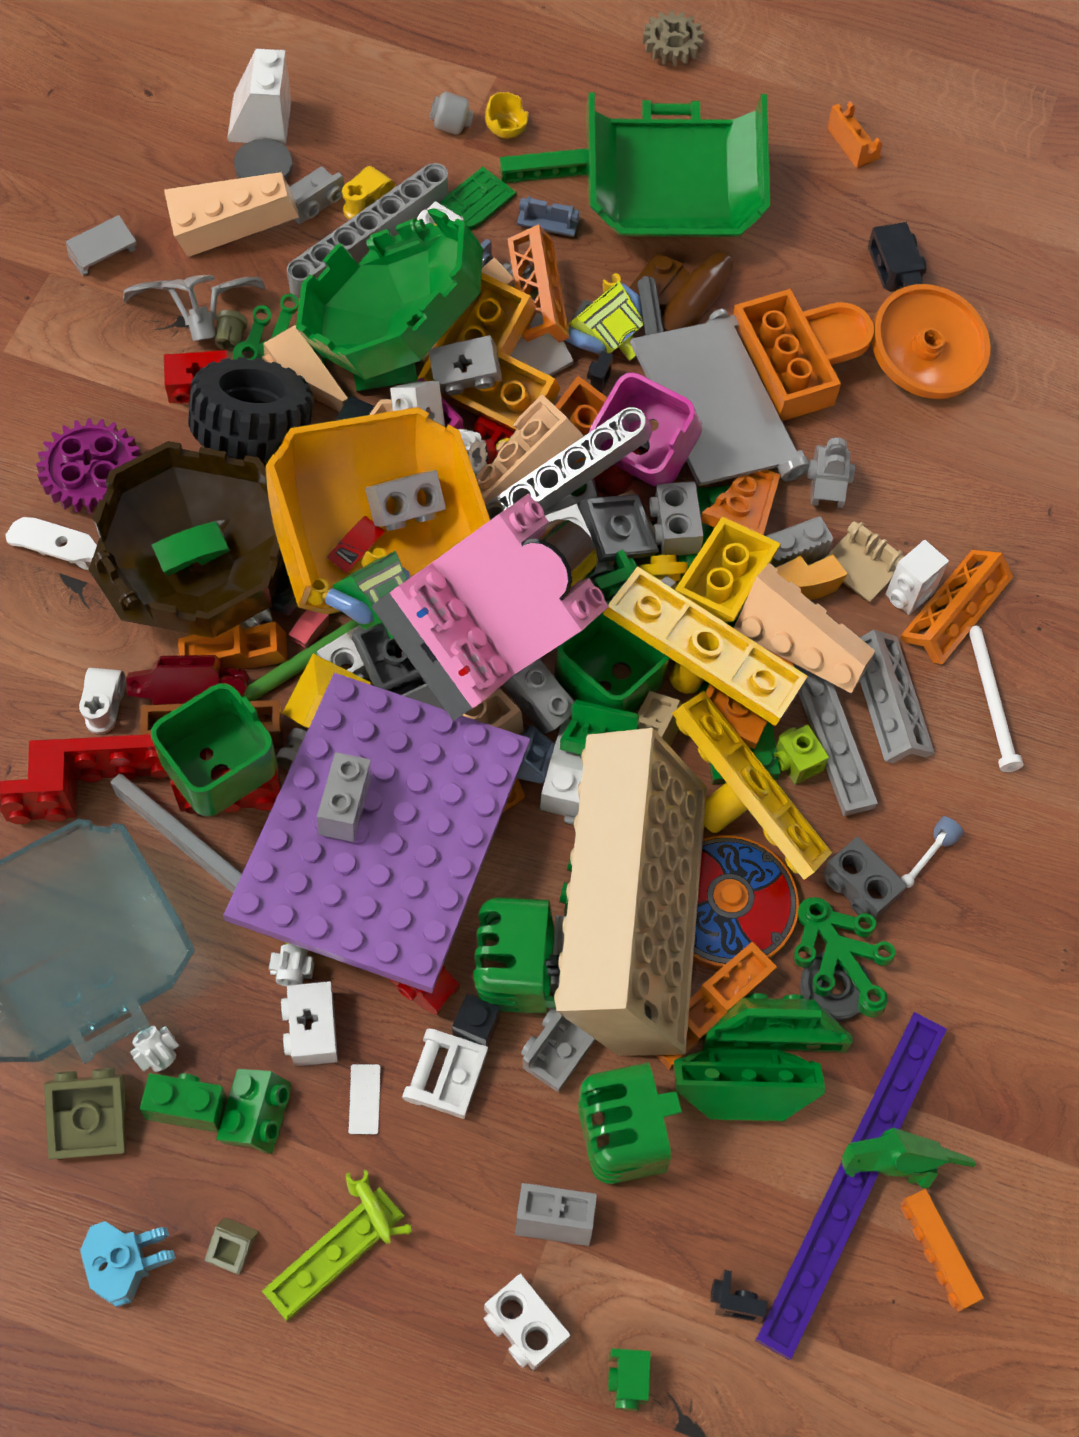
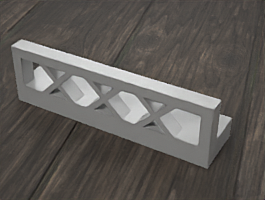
M875 629L860 638L873 648L875 653L860 683L884 761L893 764L910 754L929 757L935 754L898 637Z

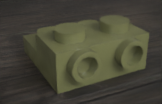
M100 1068L92 1070V1077L77 1078V1071H64L54 1073L55 1080H49L44 1083L48 1160L118 1154L127 1151L124 1117L126 1112L124 1074L115 1075V1068Z

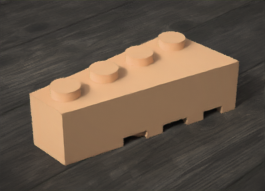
M282 172L164 190L174 237L187 257L299 218L294 195Z
M768 563L756 577L734 629L765 649L852 693L863 677L875 650L844 624L836 623L826 614L827 610L818 603L816 605L800 593L802 589L792 581L788 583L777 573L778 569Z

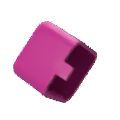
M634 372L626 373L616 382L594 420L589 433L628 407L640 409L649 421L656 420L659 423L657 430L652 431L651 437L648 440L650 448L643 455L631 452L613 465L655 487L657 484L673 483L701 435L703 429L702 422L692 402L686 397ZM641 421L632 422L628 427V432L638 430ZM613 439L604 441L600 450L606 451L610 449L613 445Z

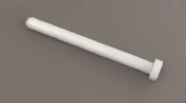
M972 626L969 635L1002 758L998 761L999 768L1002 772H1013L1023 767L1022 756L1015 754L982 629L979 626Z

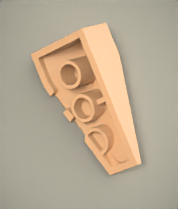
M541 395L518 417L513 424L516 431L509 441L500 442L496 448L499 452L492 464L483 466L477 474L476 480L485 504L584 437L574 424L545 396Z

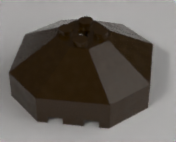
M167 441L109 471L105 482L107 490L104 499L99 500L93 517L99 540L88 570L121 621L215 638L273 605L285 563L272 520L267 490L266 468L259 458L245 455L244 460L227 457L225 451L200 447L199 452L182 449L181 443ZM216 521L230 551L206 563L203 566L204 571L201 573L197 570L190 571L193 567L191 564L167 576L162 570L152 544L181 531Z

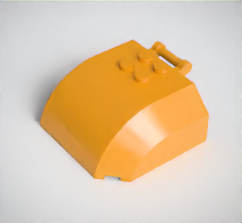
M419 407L290 428L284 437L283 443L266 465V480L274 529L299 608L322 614L341 612L327 605L325 600L323 603L315 605L309 603L307 599L316 579H325L328 583V590H331L334 583L363 568L361 561L364 555L349 573L342 571L328 560L327 556L360 519L367 516L373 521L365 487L425 471L437 470L446 509L435 512L437 518L424 522H417V518L405 520L407 526L387 531L386 526H379L385 533L368 550L373 554L374 549L382 548L385 550L386 555L396 551L402 567L409 571L410 577L490 521L458 429L449 424L447 427L442 426L428 418L429 413ZM422 489L417 493V501L421 506L426 502V494ZM389 497L386 502V508L390 514H393L396 510V502L392 497Z

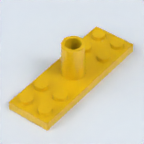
M638 566L609 602V607L603 612V615L676 661L669 675L670 682L675 689L682 693L692 694L699 690L705 680L774 726L777 725L808 677Z
M704 691L677 708L672 714L676 718V724L680 731L692 738L698 746L700 756L706 762L711 763L726 781L725 784L706 798L704 826L711 832L718 833L745 811L749 810L763 828L766 839L772 845L777 846L784 854L788 867L794 873L800 874L804 880L813 874L832 854V851Z

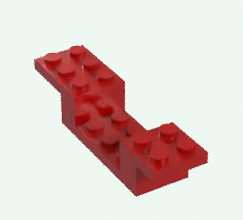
M151 734L29 741L27 779L0 781V811L6 821L14 824H27L31 820L41 819L49 822H62L66 818H76L77 780L98 782L102 778H115L118 774L124 775L128 780H133L137 776L167 778L169 775L160 763ZM205 749L200 753L202 760H210L213 757V752L210 749ZM278 767L275 775L268 782L223 810V812H237L241 808L254 807L258 810H271L282 788ZM229 768L216 769L211 773V778L215 781L231 770ZM171 779L170 784L180 812L185 811L188 814H198Z

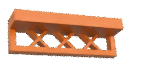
M538 224L507 239L513 277L516 281L514 283L515 288L528 295L533 288L539 292L534 301L536 309L522 336L523 339L529 342L550 333L560 343L570 337L554 242ZM530 240L531 244L524 255L520 254L518 245ZM528 264H532L535 269L527 280L523 278L522 274ZM537 313L542 315L543 324L531 329L530 324Z
M971 550L900 635L903 642L924 646L932 663L943 664L969 633L972 626L977 623L1014 577L1003 553ZM977 561L983 562L980 566L971 569ZM967 582L963 587L954 590L956 586ZM948 604L945 609L935 613L938 608ZM930 626L924 635L917 634L921 629Z

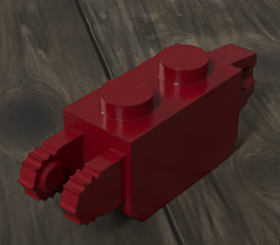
M216 655L160 656L155 661L152 669L129 672L126 677L128 696L152 699V705L184 704L217 684L231 685L241 696L242 694L245 695L250 677L247 670L223 668L222 660Z

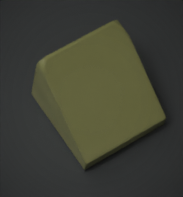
M223 1218L215 1227L204 1261L239 1275L256 1240L258 1231L231 1219Z

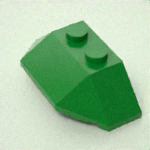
M756 993L748 995L747 998H741L706 1033L703 1049H779L796 1052L846 1053L852 1045L853 1039L852 1035L815 1000L804 999V996L798 994L785 995L783 999H770L766 994Z
M704 1048L689 1054L685 1058L675 1059L673 1064L676 1091L705 1116L713 1120L785 1121L825 1094L821 1063L815 1061L808 1062L800 1056L779 1049Z

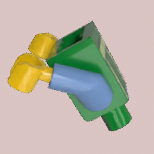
M382 548L374 549L373 554L370 551H366L361 561L363 568L334 583L331 590H328V583L325 579H316L307 601L318 605L325 600L327 605L342 611L358 622L361 628L365 630L382 623L371 605L411 578L409 571L402 567L396 551L387 555ZM382 623V625H383L384 629L386 630V632H387L389 638H390V639H393V636L390 634V632L388 631V629H387V628L385 627V625Z

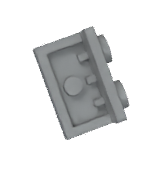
M551 1008L542 1022L545 1028L538 1038L535 1036L530 1037L523 1047L521 1054L524 1056L523 1069L559 1093L596 1039L559 1014L556 1008Z

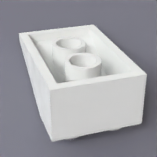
M567 718L561 724L541 794L540 810L575 817L579 810L578 785L582 781L583 764L582 755L560 750V738L572 720Z

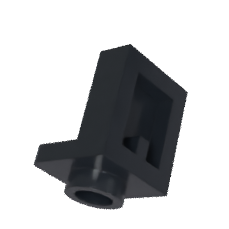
M724 1270L720 1280L714 1279L712 1283L710 1302L716 1303L715 1315L761 1323L766 1316L767 1301L758 1300V1294L750 1291L736 1290L735 1295L729 1294L732 1271Z

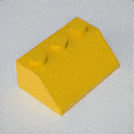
M722 516L675 591L723 622H733L744 606L756 577L768 563H771L781 543Z

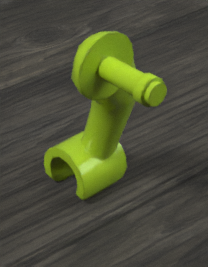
M363 1170L364 1177L359 1181L352 1180L350 1172L346 1174L349 1193L352 1196L361 1198L372 1224L383 1242L391 1244L390 1236L412 1233L411 1225L409 1224L389 1228L383 1208L370 1188L367 1170Z

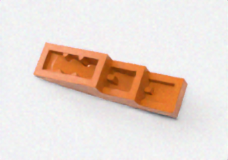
M751 942L701 986L700 990L690 998L686 1053L655 1056L670 1070L675 1059L683 1058L705 1038L706 1033L741 998H747L748 995L752 994L777 969V966Z

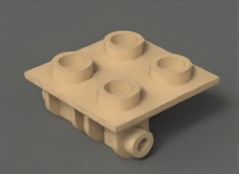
M853 521L847 529L849 533L826 557L832 554L848 573L843 583L870 603L891 581L898 562L905 556L902 555L903 552L901 550L897 551L887 544L888 541L886 539L881 540L878 533L873 534L864 527L865 524L863 522L857 523Z

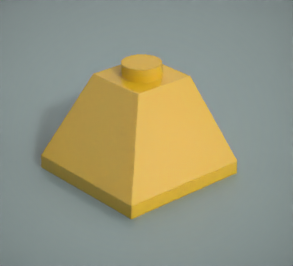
M313 653L282 714L309 728L334 673L373 685V683Z

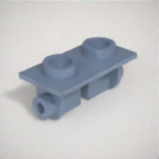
M527 196V199L521 198L519 210L521 211L517 225L531 228L539 224L545 231L574 237L581 213L579 210L574 209L573 205L566 206L553 203L552 206H547V201L532 199L530 196Z

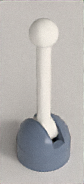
M942 816L933 829L935 843L912 871L901 877L908 885L906 888L914 885V878L941 845L945 847L953 846L964 835V830L956 821Z

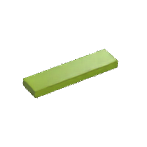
M379 1187L373 1193L383 1208L389 1228H393L404 1219V1215ZM363 1203L357 1206L262 1290L264 1295L287 1322L381 1239Z

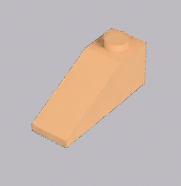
M296 325L264 343V356L262 359L265 362H276L281 364L283 368L289 367L294 370L297 376L301 375L309 384L314 399L340 413L348 398L309 343L296 329Z

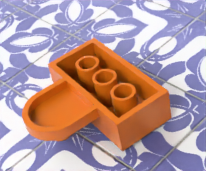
M791 289L736 304L733 310V315H735L739 323L736 331L781 421L834 406L841 383L831 365L854 359L864 354L869 348L874 334L872 319L860 307L850 303L836 302L803 312Z

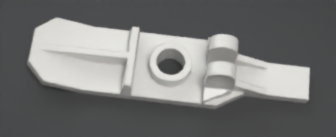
M22 517L13 522L5 535L9 545L25 547L37 551L43 556L47 554L70 563H76L84 570L89 569L97 546L89 534L29 517ZM67 542L65 546L59 547L62 543Z

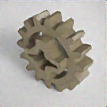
M670 10L667 16L659 12L658 19L650 17L649 24H645L643 33V44L646 45L645 52H653V60L659 57L662 58V64H666L668 60L672 61L674 66H677L678 60L687 64L688 57L696 59L697 52L702 51L704 31H701V23L694 24V17L685 18L684 12L675 15L674 11Z

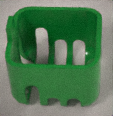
M520 898L488 899L479 910L478 919L480 927L477 928L476 933L478 948L475 949L476 969L473 971V980L479 999L499 1006L501 1012L548 1014L549 1008H556L555 996H550L551 977L547 975L548 968L545 966L546 959H549V955H553L554 920L550 900ZM486 939L498 942V944L486 946ZM484 959L504 963L507 968H485Z
M649 1062L588 1076L580 1087L578 1112L594 1176L605 1184H615L666 1173L671 1160V1150L664 1118L682 1113L677 1092L657 1093ZM601 1112L604 1115V1122L593 1126L592 1115ZM607 1134L609 1143L606 1146L597 1147V1138Z

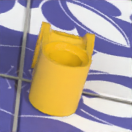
M365 167L360 174L342 188V196L346 202L343 207L344 216L349 220L394 189L396 186L395 182L374 167Z

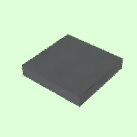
M638 494L586 498L579 503L599 562L615 561L616 552L624 550L628 559L651 557L659 552Z

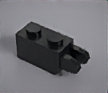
M907 222L873 227L867 247L883 289L894 292L906 286L924 284L922 276L926 273V261L919 254L916 236L914 233H911Z

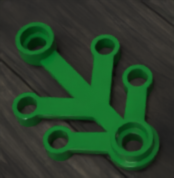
M285 294L280 300L281 311L271 339L288 329L293 314L298 311L299 300L295 295ZM286 301H292L295 304V306L292 308H287L284 305V303ZM261 305L253 310V325L247 341H242L235 346L233 360L238 357H244L242 354L245 351H251L254 354L252 358L247 359H262L264 356V343L268 340L260 343L264 327L271 322V311L268 307ZM264 313L267 315V318L260 320L256 315ZM323 357V359H321V361H322L323 364L326 363V359H327V358H325V357Z
M811 897L805 899L798 909V919L803 925L804 931L801 943L796 946L793 960L795 964L799 967L807 968L814 963L816 951L813 946L819 932L826 942V948L820 971L813 979V991L822 997L829 996L833 992L835 986L833 974L838 960L860 993L857 1000L859 1011L867 1017L880 1016L885 1011L888 996L881 987L872 985L853 955L874 960L880 966H888L894 960L895 947L886 941L872 945L839 936L834 927L852 930L862 938L870 937L876 927V920L872 915L862 913L857 917L833 911L831 905L822 898ZM810 910H817L822 914L815 916L811 914ZM866 922L870 925V928L863 929L859 926V923ZM885 950L890 956L882 957L878 951ZM807 952L811 957L803 959L799 956V953ZM820 980L827 981L830 986L828 988H822L818 985L817 982ZM867 995H876L880 1000L873 1002L868 999Z

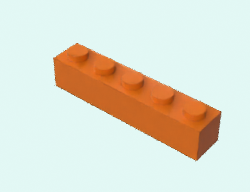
M926 1188L906 1197L901 1202L902 1214L907 1220H910L913 1226L912 1232L916 1240L921 1241L925 1248L924 1255L927 1261L935 1267L937 1271L935 1275L940 1285L945 1286L950 1305L960 1312L983 1300L984 1297Z

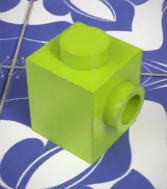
M809 725L799 729L792 727L784 731L779 736L776 745L777 752L774 753L775 758H778L780 769L782 771L786 770L794 785L823 772L829 756Z

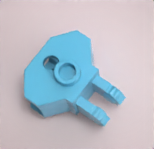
M106 1221L90 1226L80 1249L90 1289L115 1307L131 1303L141 1279L149 1276L148 1271L166 1265L176 1259L173 1250L160 1251L144 1258L142 1251L143 1247L166 1239L169 1236L167 1227L153 1229L136 1235L134 1232L124 1234ZM105 1263H108L107 1267L103 1271H100L101 1266Z

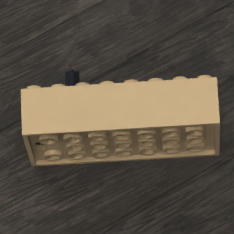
M653 728L587 735L586 747L583 749L581 756L583 774L582 781L578 785L579 810L574 819L576 832L575 846L570 854L572 865L571 881L566 889L568 908L567 917L564 918L562 926L564 933L563 952L558 955H549V959L545 961V966L548 968L547 975L550 977L560 976L559 988L556 989L554 997L556 1011L618 1056L685 1054L707 786Z

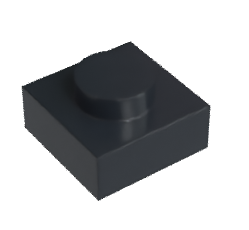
M603 351L597 362H591L587 373V379L591 380L590 385L603 393L609 380L613 363V355Z

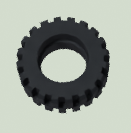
M238 357L234 360L225 358L218 363L214 361L201 368L192 379L188 426L194 438L204 448L225 451L229 458L244 460L246 455L257 457L260 461L268 463L272 455H275L283 443L284 437L290 428L311 425L314 402L313 392L301 375L297 376L294 370L289 367L283 368L279 363H269L259 358L255 360L247 359V357Z

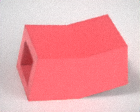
M306 610L288 635L294 643L304 649L310 647L329 626V614Z

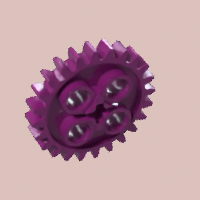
M88 418L85 426H81L75 420L74 428L71 430L63 425L64 433L62 435L52 432L54 442H43L46 451L38 452L41 462L36 463V467L39 472L37 476L45 494H50L53 503L61 501L62 507L65 510L73 504L76 513H79L82 507L86 506L89 514H92L94 506L98 505L100 499H104L107 490L105 483L107 479L103 480V478L108 477L109 471L140 456L141 453L139 446H136L134 437H128L125 428L118 431L115 422L107 428L104 419H101L97 425H93L91 419Z

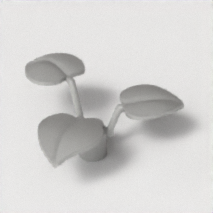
M196 275L185 280H162L135 284L124 290L123 301L126 303L134 295L151 288L168 290L182 313L185 324L190 327L192 340L198 341L216 337L213 320L217 319L216 305L219 294L230 288L254 286L265 290V283L259 277H243L212 287L210 312H208L207 306H198L193 287L199 283L214 281V275ZM175 288L189 292L193 309L189 310V314Z

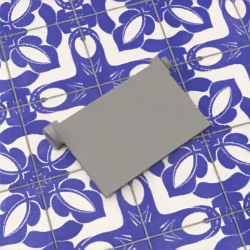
M718 309L710 315V320L705 324L631 339L630 344L646 377L689 399L702 422L703 429L701 435L686 460L698 486L776 467L782 480L785 482L798 479L808 472L809 461L807 457H805L802 450L796 451L736 331L739 323L735 315L729 316L726 309Z

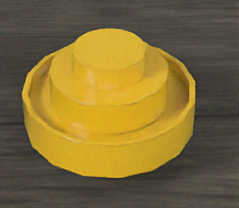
M676 555L651 556V564L640 565L641 569L660 581L666 576L675 582L681 581V574H685L688 570V562H677Z

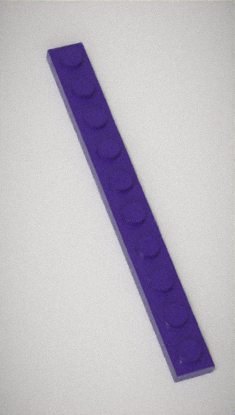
M916 1012L912 1014L850 1143L879 1138L886 1130L901 1128L944 1037L946 1028ZM841 1161L755 1342L787 1360L792 1358L879 1172H857L854 1174V1177H851L845 1172Z

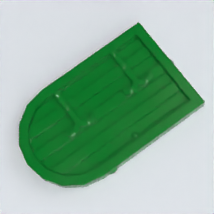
M482 166L446 195L441 205L462 217L469 229L473 230L482 225L516 197L517 192Z

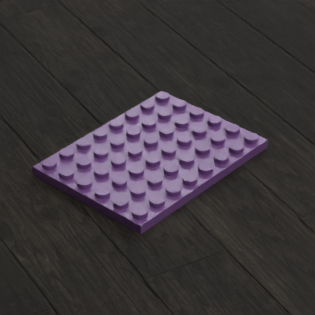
M334 673L225 910L224 920L432 993L528 750L530 738L465 716H460L453 721L444 709ZM335 752L371 759V782L354 842L318 834L317 815Z

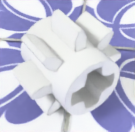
M286 944L281 946L280 954L271 953L269 970H271V975H276L275 982L277 984L287 987L303 984V978L312 979L314 962L313 957L307 956L308 950L293 944Z
M149 1026L141 1030L134 1037L132 1043L135 1048L130 1053L142 1071L151 1067L153 1071L159 1072L173 1063L176 1058V1053L173 1049L177 1048L179 1044L166 1026L160 1031L155 1026Z

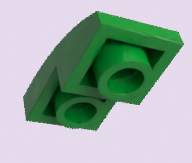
M216 521L181 531L152 544L162 570L167 576L197 561L204 565L230 551Z

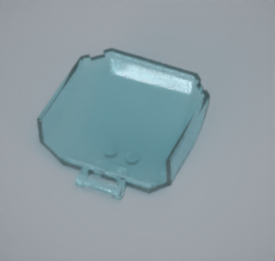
M77 819L0 860V1062H41L73 1044L81 1060L86 1064L95 1059L94 1054L139 1029L141 1032L145 1031L151 1026L140 1006L173 988L195 952V948L183 923L124 824L111 823L110 827L93 825L91 820ZM126 1013H131L132 1017L87 1042L84 1040L85 1036Z

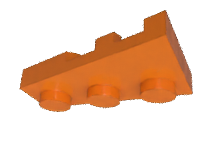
M763 470L738 476L733 481L731 487L725 493L722 492L710 508L707 507L702 512L701 523L716 527L723 516L764 535L780 474L770 470Z

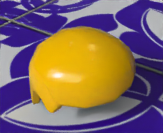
M497 92L489 98L485 110V121L492 133L498 137L505 139L515 138L526 130L529 112L523 110L522 99L519 96L509 92Z

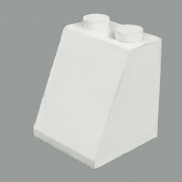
M255 49L234 92L228 142L249 143L253 140L269 139L286 145L291 94L285 50Z

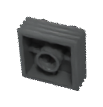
M382 623L366 630L360 628L352 632V640L373 686L392 692L422 679L404 652H402L401 658L398 659L395 656L388 655L391 645H395L397 649H401V647L394 638H389Z

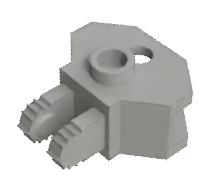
M839 437L831 438L826 446L816 445L814 459H810L808 466V479H811V505L818 506L819 500L823 499L835 501L837 508L844 507L848 483H853L855 464H850V451H848L845 439Z

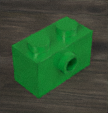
M149 1073L139 1110L148 1121L218 1133L227 1095L221 1085L200 1082L201 1079L191 1074L181 1073L178 1078Z

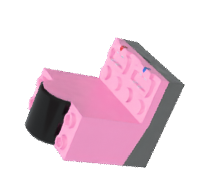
M527 494L434 562L371 605L453 721L482 703L513 675L582 631L609 606L605 602L601 590L594 586L589 579L595 572L598 561L596 547L591 537L581 526L570 520L556 519L549 522L544 515L541 505L533 500L530 494Z

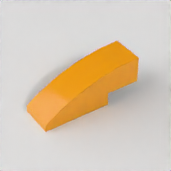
M833 554L809 566L799 556L776 567L778 569L777 573L788 583L792 581L802 589L800 593L809 600L836 592L848 575Z

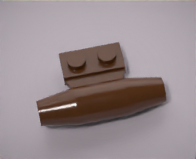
M718 251L690 274L683 267V263L657 252L629 288L639 295L638 281L643 279V276L654 278L660 309H665L661 316L664 332L695 326L721 294L734 263L729 255Z

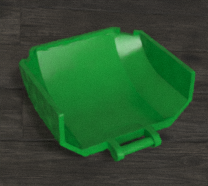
M595 92L588 93L586 136L589 206L619 236L741 237L770 208L767 94L760 95L755 111L729 120L701 119L700 101L692 100L690 103H651V100H642V119H610L595 111ZM651 115L690 116V119H652Z

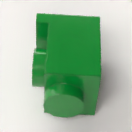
M611 1348L609 1361L616 1362V1367H609L608 1392H615V1409L639 1411V1404L646 1405L649 1401L650 1351Z

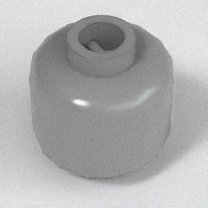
M443 92L440 97L435 96L429 119L433 120V125L436 129L458 135L464 127H470L474 111L469 110V101L466 97Z

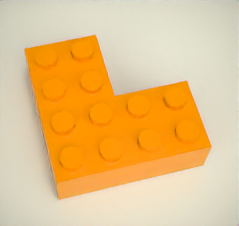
M482 272L480 294L435 345V347L489 335L492 337L497 347L502 381L494 382L495 385L490 388L477 389L475 386L463 389L464 392L458 395L448 396L443 393L441 397L479 417H486L513 432L516 431L513 424L533 402L543 395L553 404L561 389L555 378L511 357L515 346L536 309V305L530 295ZM430 356L417 380L424 378L426 381H434ZM469 363L465 364V369L462 371L463 373L467 372V366L470 365Z

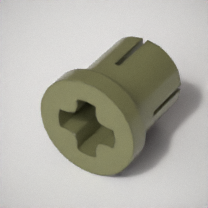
M222 310L217 315L216 321L219 325L215 345L225 350L229 337L226 351H233L235 346L240 343L242 332L247 328L248 319L239 312Z

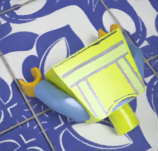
M615 273L612 275V283H608L605 279L603 280L604 294L569 323L571 326L568 327L570 338L564 341L595 354H601L602 351L610 354L618 347L630 361L636 356L630 344L631 339L634 338L632 334L644 325L641 319L640 297L627 285L621 283L620 275Z

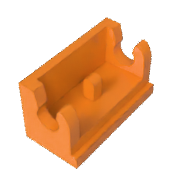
M849 101L847 109L843 113L840 104L832 106L827 129L853 165L858 168L881 159L882 142L876 137L873 143L854 117V104Z

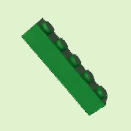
M587 148L500 157L499 170L501 180L504 183L587 175Z

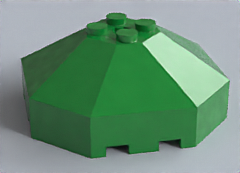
M431 208L428 210V213L436 225L432 223L425 224L422 219L412 218L409 221L396 225L395 230L398 232L396 236H393L389 229L373 233L366 240L370 251L359 263L355 261L342 243L336 245L322 260L327 268L316 279L310 274L302 282L296 329L316 353L364 380L420 361L480 294L483 247L467 224L460 219L452 221L446 213Z

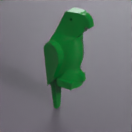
M897 1128L886 1130L879 1138L849 1143L842 1155V1166L847 1175L854 1177V1174L857 1172L877 1171L890 1177H906L908 1183L912 1185L917 1183L921 1188L929 1189L938 1175L937 1169L941 1165L946 1163L968 1167L976 1165L973 1158L944 1148L937 1141Z

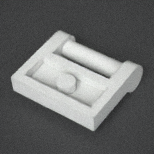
M427 1029L423 1038L425 1046L411 1084L405 1087L402 1099L415 1105H423L465 1119L488 1053V1047L438 1030ZM443 1047L449 1050L432 1094L424 1091L438 1049Z

